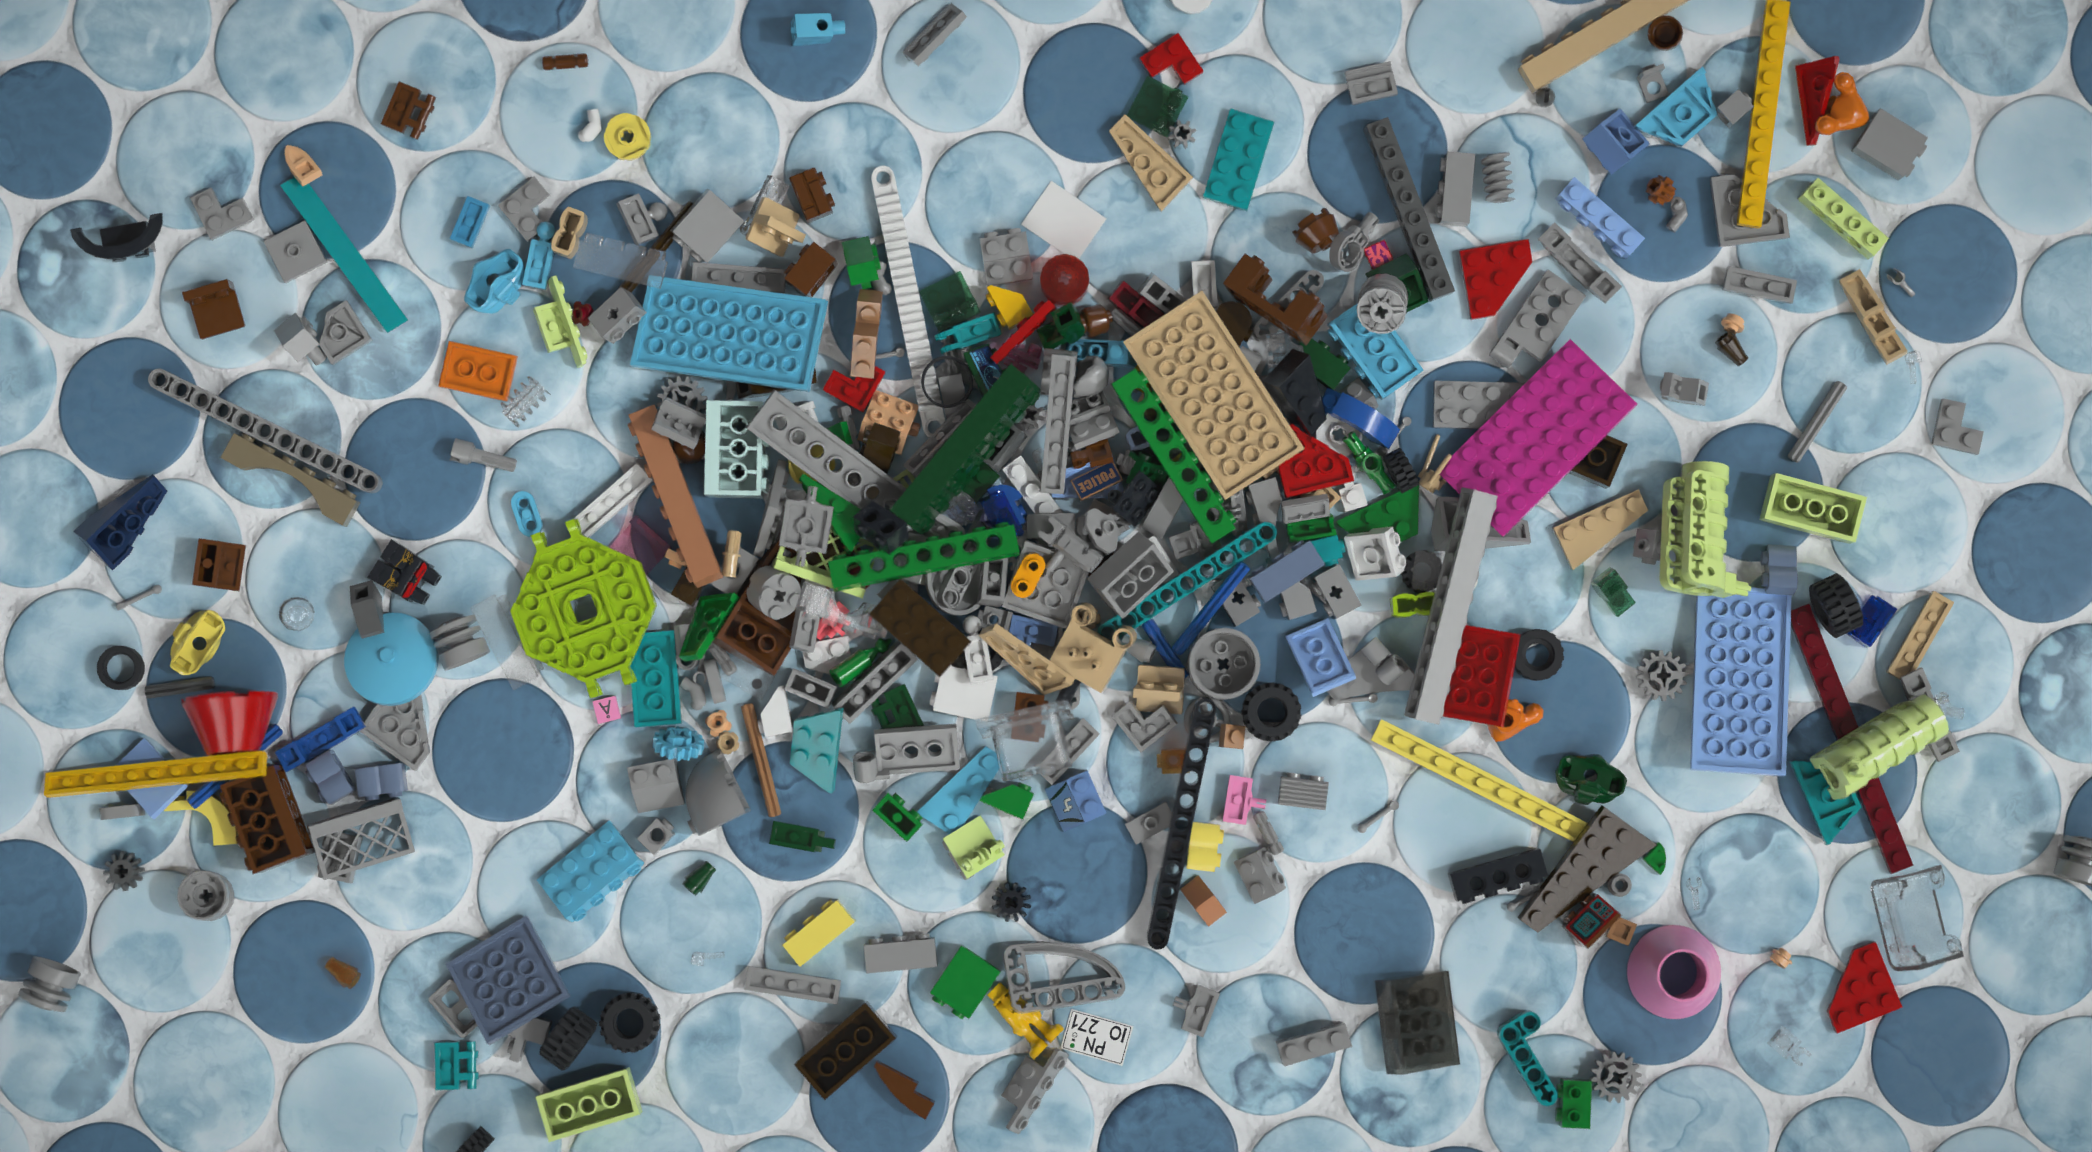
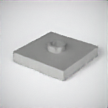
M306 221L264 241L284 283H288L328 263Z

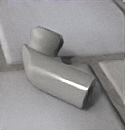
M880 262L881 270H877L879 280L870 282L874 290L883 292V295H888L892 287L883 277L887 264Z

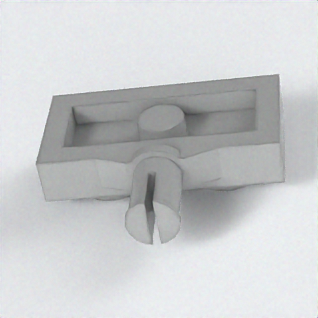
M1197 985L1194 996L1189 1001L1176 996L1172 1006L1185 1010V1019L1181 1029L1204 1037L1220 993Z

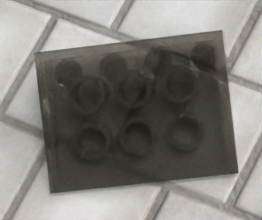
M1449 971L1375 980L1386 1074L1404 1075L1459 1065L1460 1058Z

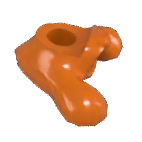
M1840 72L1835 75L1834 85L1840 92V95L1829 98L1825 115L1819 117L1815 123V129L1821 135H1831L1834 132L1859 128L1869 122L1867 107L1858 94L1854 79L1849 73Z
M1509 699L1504 727L1487 725L1491 737L1496 742L1511 738L1528 726L1537 724L1543 718L1544 710L1540 704L1536 703L1529 704L1524 710L1523 705L1517 699Z

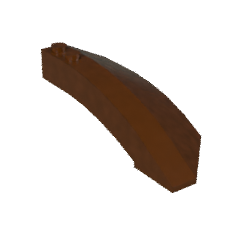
M781 531L738 593L740 598L712 641L728 653L772 676H775L791 650L789 645L796 609L788 616L774 620L750 604L746 591L751 583L750 578L753 573L764 566H770L777 556L780 547ZM835 540L834 542L839 552L845 551V546L841 540ZM832 542L828 544L826 554L822 553L825 560L837 554ZM785 547L792 553L790 558L797 556V551L790 547ZM853 551L851 552L850 555H848V554L846 553V556H847V557H852V556H854ZM818 552L806 554L808 564L814 566L822 562ZM824 565L818 567V568H821V569L826 570V568H825ZM790 574L801 584V579L804 578ZM828 586L825 587L824 597L830 589Z

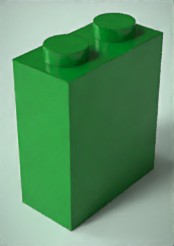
M961 945L930 991L934 995L932 1000L941 1006H944L946 1003L952 1007L953 1010L951 1012L963 1020L964 1017L970 1019L1001 970L964 945Z

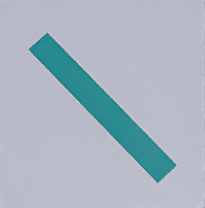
M293 177L280 185L385 331L389 333L408 321L407 317L308 183L302 187L298 180Z

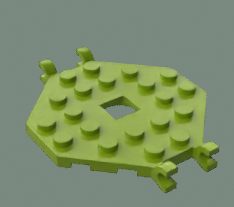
M572 519L565 522L571 536L569 539L547 547V539L544 532L531 535L537 551L510 612L526 655L584 682L589 697L595 698L603 695L596 679L620 670L624 685L637 682L635 673L630 666L657 604L642 563L582 535L579 520ZM590 594L597 610V616L578 623L570 601Z

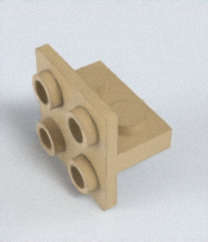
M762 197L746 235V240L777 256L783 257L788 244H792L793 241L803 243L806 234L795 229L800 217L798 213L767 197Z
M1140 664L1138 666L1137 684L1133 688V698H1137V709L1144 712H1155L1164 705L1171 714H1182L1185 669Z

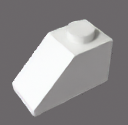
M784 685L777 688L763 709L761 719L758 720L760 734L764 733L765 737L793 732V722Z

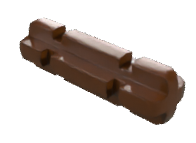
M585 53L577 54L575 57L574 54L557 55L555 58L544 56L542 65L544 70H553V67H556L557 70L572 69L575 66L586 68L588 67V56Z

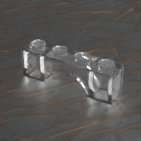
M803 583L795 608L803 611V617L816 620L818 616L823 618L822 623L834 627L839 623L843 625V630L856 633L858 629L863 631L862 636L874 640L876 636L885 638L887 630L869 615L876 605L863 602L854 612L843 614L835 603L834 591L810 583Z

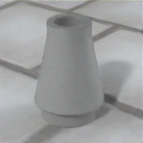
M1125 635L1122 642L1129 643L1130 637ZM1136 638L1134 644L1126 651L1140 662L1150 663L1156 651V646L1152 644V641Z

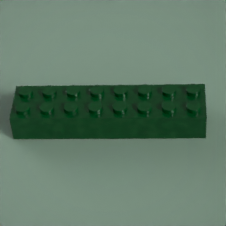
M1010 364L890 510L921 535L924 532H928L934 526L936 517L948 509L950 500L963 491L965 482L978 473L979 465L984 459L987 460L993 455L994 447L998 442H1002L1008 437L1009 429L1013 424H1017L1022 420L1025 415L1024 411L1028 406L1037 402L1040 397L1039 393L1042 390L1015 366Z

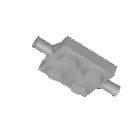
M808 486L805 500H786L779 546L790 547L797 551L795 563L797 566L805 567L807 553L819 552L826 554L834 507L822 505L815 501L818 487Z

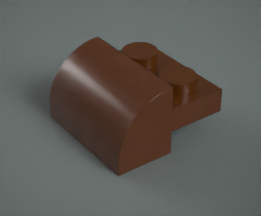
M199 538L192 585L240 591L246 545Z

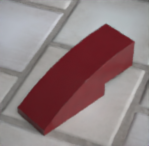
M1121 281L1107 298L1108 301L1121 309L1143 329L1165 315L1125 281Z

